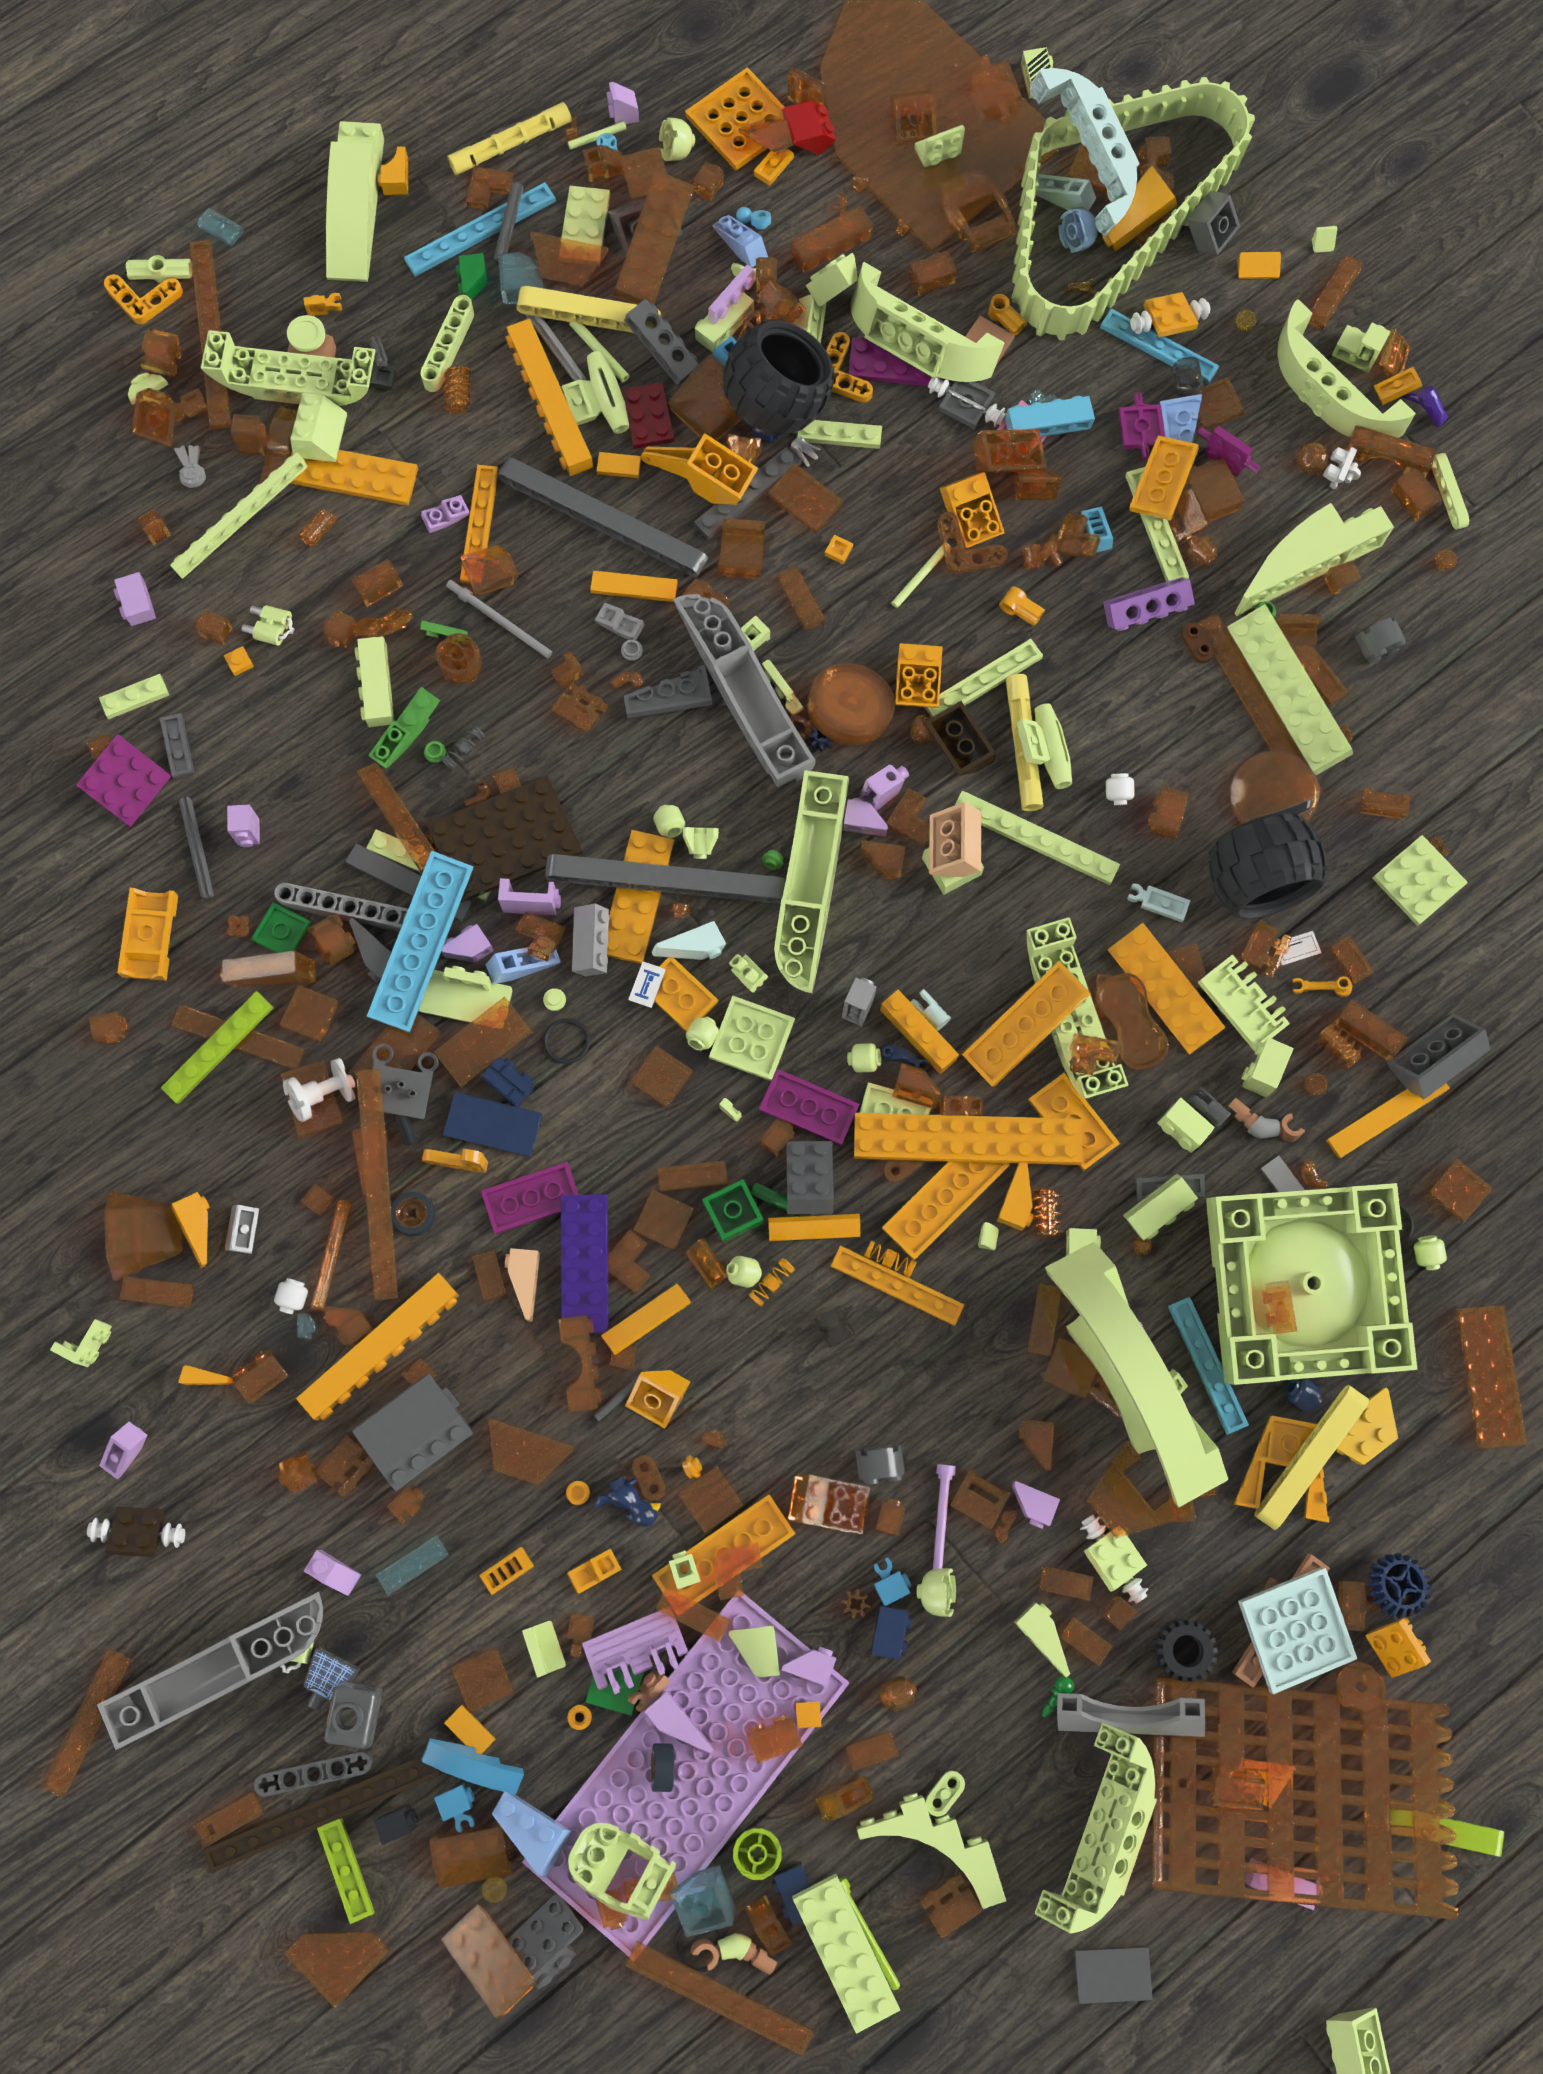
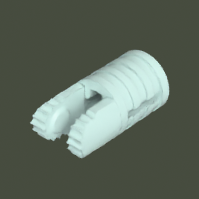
M923 989L920 995L930 1006L924 1009L915 999L910 1003L939 1031L950 1021L951 1017Z

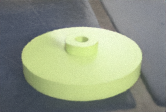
M299 316L288 326V340L299 351H313L319 348L325 340L324 326L314 316Z

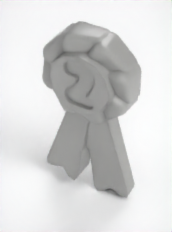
M184 445L180 448H174L183 465V468L179 471L181 483L189 488L200 486L206 480L204 468L198 465L199 446L193 447L189 445V456Z

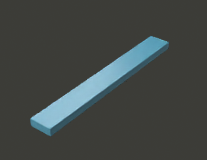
M545 182L522 194L515 223L556 202L555 196ZM507 203L405 256V262L416 277L500 232Z

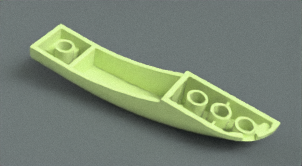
M804 770L799 810L786 883L781 899L774 950L777 966L786 980L802 991L813 993L832 896L847 803L849 777Z

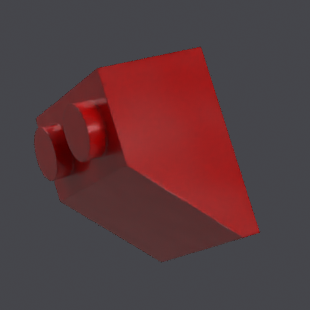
M811 100L784 107L781 110L794 145L820 155L836 141L834 127L830 123L828 110L823 104H818Z

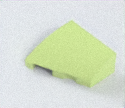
M774 1625L729 1631L730 1638L755 1677L780 1675Z

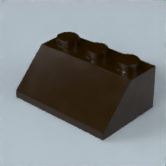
M962 701L924 722L958 776L976 773L994 762L996 752Z

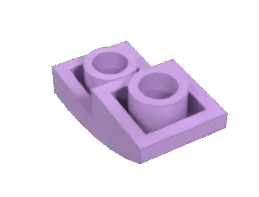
M459 495L442 500L441 506L421 511V517L429 533H432L458 522L468 516L470 512L462 496Z

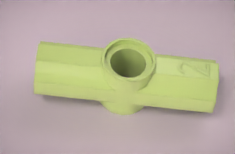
M155 255L149 260H128L126 262L129 280L154 279L156 282L162 283L168 278L191 279L193 274L190 259H164L160 255Z

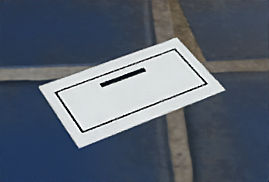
M1313 931L1274 943L1282 965L1321 953Z

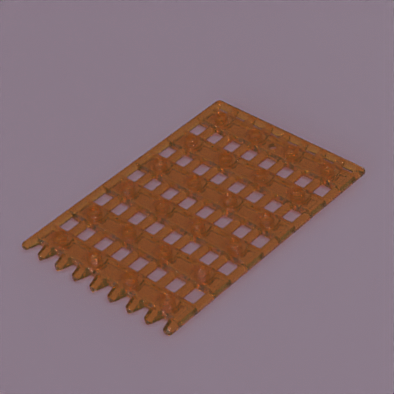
M1157 1677L1155 1679V1705L1168 1703L1164 1702V1687L1171 1688V1701L1179 1698L1196 1699V1690L1218 1692V1707L1205 1706V1716L1218 1717V1732L1205 1731V1737L1154 1735V1798L1157 1799L1153 1810L1152 1885L1154 1889L1445 1919H1457L1459 1917L1457 1908L1443 1902V1897L1455 1895L1459 1890V1886L1455 1881L1442 1876V1871L1455 1868L1458 1860L1454 1855L1441 1850V1845L1454 1842L1457 1835L1454 1830L1441 1825L1439 1821L1440 1819L1453 1816L1456 1811L1451 1803L1438 1797V1794L1449 1792L1454 1788V1782L1450 1778L1437 1773L1438 1768L1450 1766L1453 1762V1757L1448 1752L1436 1748L1437 1743L1449 1741L1452 1737V1732L1448 1728L1435 1723V1719L1446 1717L1450 1714L1449 1706L1290 1689L1272 1694L1269 1692L1268 1687L1255 1686L1252 1688L1249 1685L1198 1680L1195 1682H1183L1167 1677ZM1244 1695L1266 1697V1712L1244 1710ZM1292 1700L1312 1701L1313 1716L1292 1714ZM1339 1704L1361 1706V1721L1340 1719ZM1387 1709L1408 1711L1409 1726L1388 1724ZM1244 1719L1265 1721L1266 1736L1244 1734ZM1292 1724L1314 1726V1741L1292 1739ZM1340 1729L1361 1731L1362 1746L1340 1744ZM1388 1734L1408 1735L1410 1751L1389 1749ZM1164 1736L1170 1737V1752L1164 1751ZM1196 1740L1218 1742V1757L1196 1755ZM1244 1744L1266 1746V1761L1244 1759ZM1292 1749L1314 1751V1766L1293 1764ZM1341 1754L1362 1756V1771L1341 1769ZM1389 1759L1409 1760L1411 1776L1389 1774ZM1164 1762H1170V1777H1163ZM1196 1765L1218 1767V1782L1196 1780ZM1244 1769L1266 1771V1787L1244 1785ZM1293 1774L1314 1776L1315 1791L1294 1790ZM1180 1779L1186 1780V1788L1179 1786L1178 1782ZM1341 1779L1363 1781V1796L1342 1794ZM1390 1784L1411 1786L1412 1801L1390 1799ZM1163 1787H1170V1803L1163 1802ZM1196 1790L1218 1792V1807L1196 1805ZM1244 1795L1266 1797L1267 1812L1245 1810ZM1293 1800L1315 1802V1817L1293 1815ZM1342 1804L1363 1806L1364 1822L1342 1820ZM1390 1809L1412 1811V1827L1391 1825ZM1163 1812L1169 1813V1828H1163ZM1196 1816L1218 1818V1833L1196 1831ZM1245 1820L1266 1822L1267 1838L1245 1836ZM1293 1825L1315 1827L1316 1843L1294 1841ZM1342 1830L1364 1832L1365 1848L1343 1846ZM1391 1835L1413 1837V1852L1393 1851ZM1163 1838L1169 1839V1854H1163ZM1196 1841L1217 1843L1218 1859L1196 1857ZM1245 1846L1267 1848V1864L1245 1862ZM1294 1851L1316 1853V1869L1294 1867ZM1343 1856L1365 1858V1874L1343 1872ZM1392 1861L1414 1863V1879L1393 1877ZM1162 1864L1169 1865V1881L1162 1880ZM1195 1867L1218 1870V1885L1195 1883ZM1245 1872L1267 1874V1890L1245 1888ZM1294 1877L1316 1879L1317 1895L1294 1893ZM1344 1882L1366 1884V1900L1344 1898ZM1393 1887L1415 1889V1905L1393 1903Z

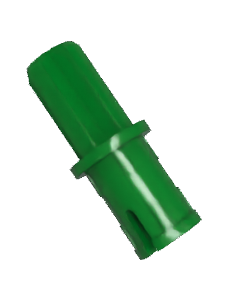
M760 1183L754 1184L751 1190L753 1196L769 1203L770 1207L773 1205L787 1212V1197L778 1193L779 1190L774 1191Z

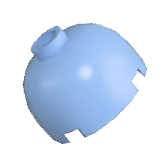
M1082 208L1068 210L1062 214L1060 218L1063 219L1062 225H1059L1058 231L1063 246L1065 248L1069 247L1072 253L1088 249L1095 242L1098 234L1094 215Z

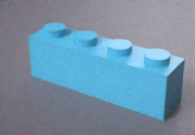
M1075 396L1066 400L1055 399L1047 403L1035 402L1028 406L1016 405L1009 408L1005 416L1010 442L1091 429L1095 420L1089 396Z

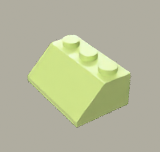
M302 393L290 439L293 455L297 452L304 459L336 462L347 412L324 395Z
M1377 2008L1340 2013L1326 2020L1327 2035L1330 2038L1332 2048V2060L1337 2074H1390Z

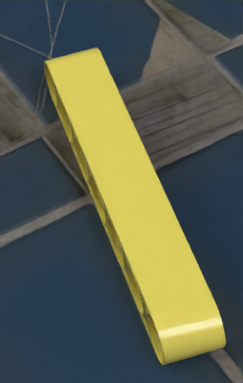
M522 286L519 290L517 310L522 314L634 333L624 319L626 314L637 306L636 304L531 286ZM645 322L647 327L655 328L652 322Z
M1350 1385L1343 1388L1261 1501L1259 1509L1255 1511V1517L1274 1530L1281 1526L1367 1407L1369 1399Z

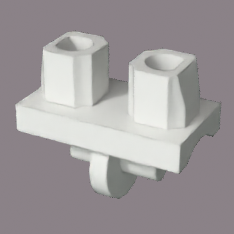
M1337 447L1333 451L1330 460L1339 465L1336 467L1330 463L1325 469L1323 476L1331 481L1329 487L1336 489L1338 483H1342L1344 479L1346 483L1359 479L1361 471L1357 468L1358 464L1352 462L1357 451L1355 448L1351 447L1346 451Z

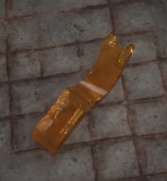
M280 406L270 425L268 452L259 484H262L272 471L281 467L285 460L290 457V437L298 408L292 410L286 409L285 406Z

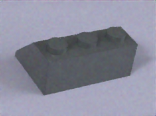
M665 190L608 211L614 231L626 256L683 235L672 196Z

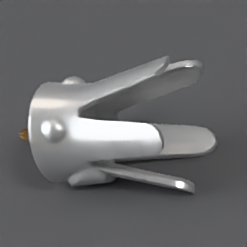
M802 436L797 437L795 440L791 439L793 443L790 448L802 459L807 467L810 464L802 452L815 460L818 459V455L812 448L819 451L821 449L807 443Z

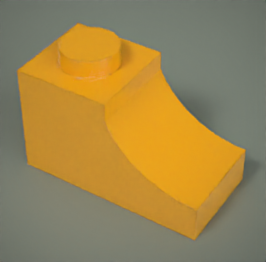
M397 147L394 158L386 165H381V174H377L378 187H382L384 195H408V156L405 147Z

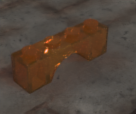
M1355 425L1345 448L1346 451L1351 447L1357 450L1354 459L1361 461L1370 458L1389 459L1399 464L1404 474L1423 480L1432 467L1437 450Z
M588 1314L562 1316L559 1318L561 1343L572 1346L579 1353L582 1360V1373L574 1383L568 1385L566 1389L569 1412L597 1409L598 1403L602 1402L601 1390L600 1388L596 1389L595 1379H599L598 1365H593L592 1357L596 1356L595 1342H591L590 1333H594L593 1319H588Z

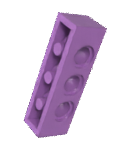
M1179 577L1103 602L1108 626L1116 629V631L1126 630L1129 628L1128 625L1134 623L1137 625L1145 624L1149 621L1148 619L1153 617H1166L1172 611H1185L1188 609V606L1195 604L1190 579L1185 577ZM1169 594H1172V600L1167 604L1166 598ZM1152 600V607L1147 610L1146 605ZM1132 606V613L1127 616L1126 611Z

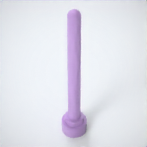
M937 1464L936 1474H938V1479H940L933 1569L942 1568L949 1483L952 1480V1476H955L956 1466Z

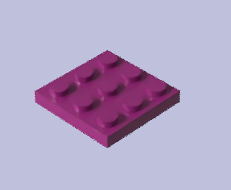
M117 734L75 786L131 827L171 775Z

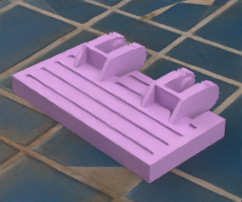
M671 1606L582 1643L598 1689L601 1690L609 1686L605 1677L608 1675L615 1694L620 1692V1687L615 1679L614 1672L622 1669L625 1683L631 1688L634 1687L628 1666H631L633 1674L637 1675L653 1668L650 1659L653 1656L658 1672L662 1675L665 1673V1668L660 1661L659 1653L667 1650L670 1664L674 1669L679 1666L672 1648H676L679 1656L689 1653Z

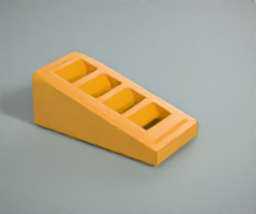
M185 1365L183 1366L178 1383L184 1385H229L233 1383L234 1379Z
M520 1547L479 1576L490 1594L493 1595L533 1568L534 1565L524 1549ZM509 1561L510 1565L512 1566V1568H513L514 1571L516 1572L514 1575H513V1573L511 1572V1570L509 1569V1567H508V1565L506 1564V1562ZM499 1567L502 1569V1571H503L504 1574L506 1575L507 1580H505V1579L503 1578V1576L501 1575V1573L499 1572V1570H498ZM493 1572L494 1576L498 1580V1586H496L495 1582L489 1575L490 1573Z

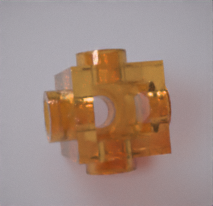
M306 1452L279 1463L281 1473L278 1474V1479L282 1487L287 1486L291 1494L317 1483L315 1467Z

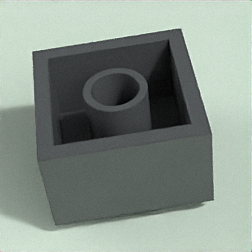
M1210 191L1187 219L1197 251L1212 255H1218L1241 227L1231 195Z

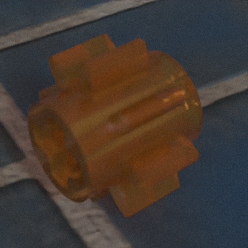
M856 1589L854 1595L846 1591L847 1600H841L847 1606L843 1613L851 1611L852 1619L855 1618L856 1613H860L864 1617L865 1615L862 1610L864 1607L870 1608V1605L864 1602L868 1595L859 1596V1589ZM851 1598L861 1599L862 1602L859 1604V1610L855 1608L850 1609L849 1606L852 1604Z

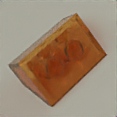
M1039 429L981 430L972 441L975 461L987 472L1047 469Z
M500 1824L462 1831L461 1833L437 1836L429 1841L432 1865L440 1888L513 1874L507 1834Z

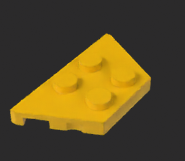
M1387 1387L1382 1388L1369 1398L1367 1407L1335 1450L1341 1455L1348 1456L1350 1460L1359 1465H1365L1398 1439Z

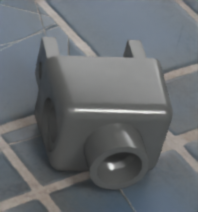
M344 1681L337 1685L332 1693L324 1734L325 1742L358 1749L370 1748L374 1740L383 1693L382 1688L351 1681ZM345 1709H352L357 1714V1721L353 1726H345L341 1721V1714Z

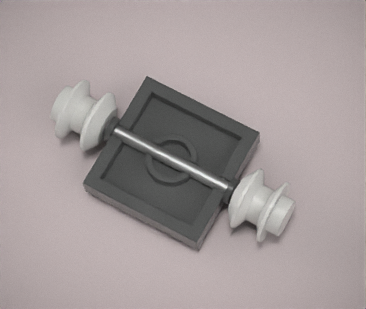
M940 377L931 378L928 388H930L929 393L938 392V398L946 395L938 411L974 430L983 415H985L986 423L989 421L994 422V427L998 424L1001 425L1006 416V413H1004L1005 408L998 410L996 403L990 406L995 398V392L976 382L955 381L950 387L949 380L947 379L943 381Z

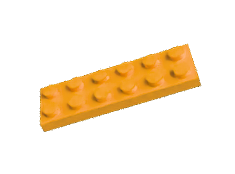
M339 450L336 462L303 458L308 467L290 484L409 506L418 466L417 464Z
M632 830L624 861L668 866L674 846V839ZM616 888L608 921V957L638 964L644 962L662 892Z
M1144 923L1107 949L1189 1055L1225 1029L1219 1018Z
M1058 961L962 1055L992 1087H995L1091 993Z
M949 1161L882 1229L915 1260L1010 1164Z
M767 1495L686 1551L687 1555H693L700 1582L677 1589L670 1564L657 1571L652 1577L677 1616H679L795 1535V1532L771 1496ZM683 1564L680 1566L681 1573L686 1574L689 1571L688 1565Z

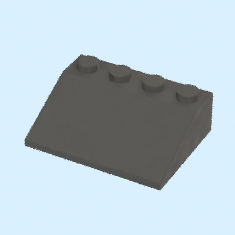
M427 1373L352 1429L356 1438L395 1491L399 1490L473 1434L469 1424L430 1373Z

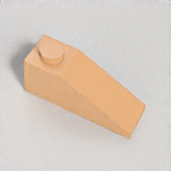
M511 1248L510 1254H506L505 1268H508V1273L524 1317L528 1322H532L540 1253L534 1250Z

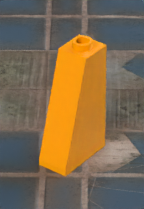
M1153 166L1147 170L1136 184V191L1126 214L1106 237H1102L1108 248L1112 246L1115 251L1119 250L1177 206L1176 197Z

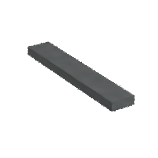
M357 843L345 861L347 865L411 897L414 896L421 879L420 875ZM470 900L463 903L460 902L454 918L462 922L472 902Z

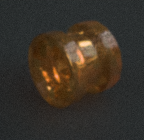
M1031 544L1022 548L1021 554L1025 558L1023 561L1024 568L1036 569L1044 565V557L1041 556V545Z

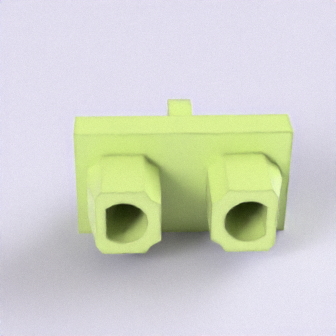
M737 954L729 962L733 967L731 971L753 993L768 978L746 954L743 958Z

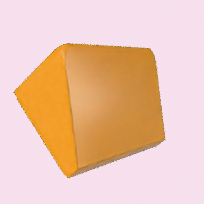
M1241 252L1237 260L1238 279H1279L1281 253Z

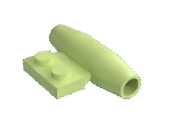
M601 351L592 352L587 356L591 381L580 379L563 385L562 389L577 426L595 420L602 412L613 432L616 434L623 433L629 429L625 401L615 374Z
M1042 704L1034 709L1035 721L1021 719L1016 722L1018 735L1024 751L1023 754L1026 762L1040 765L1044 763L1056 789L1067 788L1072 784L1070 756L1063 730L1051 704Z

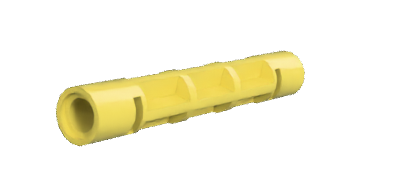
M561 102L542 111L541 114L526 121L516 123L511 128L498 134H493L481 142L448 155L449 164L454 174L459 175L478 166L481 162L496 155L504 154L505 151L527 143L543 133L551 132L572 122L570 112L566 104Z
M1014 674L1006 678L1021 806L1023 811H1036L1043 808L1038 764L1026 762L1016 724L1021 719L1032 721L1028 681L1026 675Z

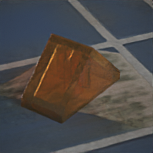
M155 509L136 519L153 546L171 536L163 519Z

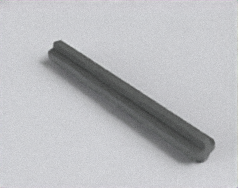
M184 797L179 799L180 809L200 894L204 900L214 897L192 800L190 797Z

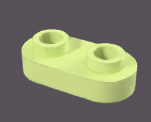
M953 1770L945 1772L926 1796V1807L931 1815L937 1817L945 1815L961 1795L965 1787V1781L960 1773ZM949 1779L956 1780L955 1787L951 1788L948 1786ZM936 1798L941 1799L939 1807L933 1806V1800Z

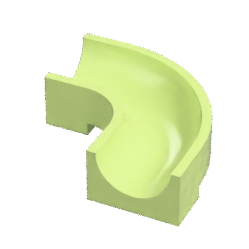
M1092 1242L1045 1267L1049 1277L1080 1314L1074 1322L1066 1326L1068 1333L1094 1364L1109 1388L1121 1413L1131 1445L1136 1454L1139 1455L1156 1449L1176 1505L1180 1507L1226 1482L1228 1477L1218 1447L1189 1414L1164 1362L1130 1309L1116 1266L1095 1242Z

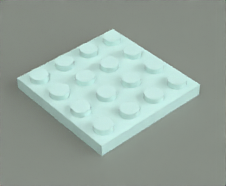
M1324 1567L1317 1568L1238 1601L1269 1692L1272 1694L1357 1659L1327 1570Z

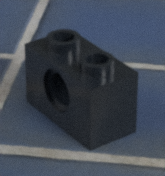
M409 1804L381 1815L374 1820L382 1845L410 1834L417 1828L416 1823L419 1822L416 1810L414 1808L411 1809Z

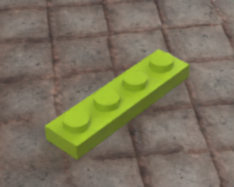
M339 1818L318 1827L317 1830L350 1924L373 1915L375 1911L343 1819Z

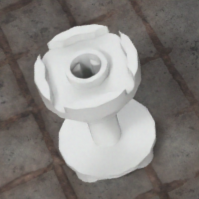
M340 1058L331 1061L333 1077L317 1084L313 1080L300 1085L295 1077L283 1081L285 1095L289 1094L290 1100H288L289 1106L299 1121L302 1120L303 1122L312 1117L310 1106L323 1101L324 1095L338 1089L348 1102L355 1099V1094L352 1090L355 1087V1082L350 1074L346 1075L343 1061Z

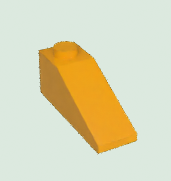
M1020 1162L1017 1165L997 1218V1222L1022 1231L1025 1226H1030L1034 1214L1030 1213L1032 1198L1028 1163Z
M196 1192L172 1203L171 1209L200 1267L203 1268L207 1264V1209L209 1205L204 1196L200 1197L199 1193Z

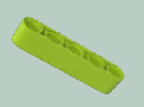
M1386 1805L1383 1830L1494 1856L1501 1857L1504 1831Z

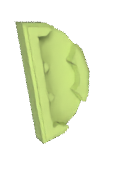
M143 373L131 381L132 385L129 388L128 397L133 405L169 384L161 375Z

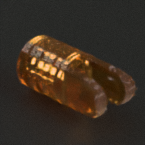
M325 509L320 510L303 531L299 533V536L306 544L314 547L336 522L337 516L333 513L329 514Z

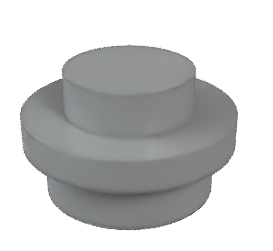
M627 640L621 647L622 656L629 661L639 659L643 653L642 645L636 640Z

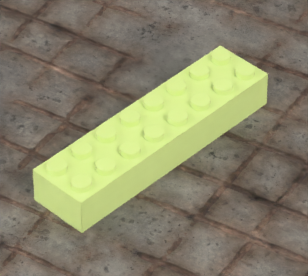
M1266 604L1227 626L1230 636L1314 776L1353 755L1350 744Z

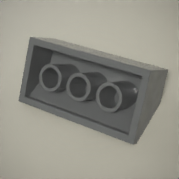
M1453 1013L1387 1062V1064L1411 1093L1426 1099L1488 1052L1490 1045L1484 1028Z

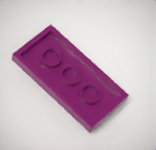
M852 338L849 375L866 381L929 385L930 375L868 339Z
M777 1069L759 1111L842 1146L859 1104Z
M568 1162L481 1190L495 1235L561 1213V1195H579Z

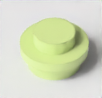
M550 989L544 995V1005L552 1011L560 1010L566 1003V997L561 990Z

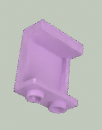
M500 878L498 900L503 913L556 915V908L560 909L561 896L559 895V889L555 888L554 882H549L547 894L514 892L510 880Z

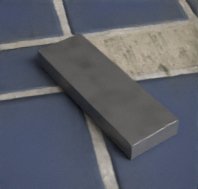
M178 713L161 717L160 722L172 778L175 780L195 775L183 715Z

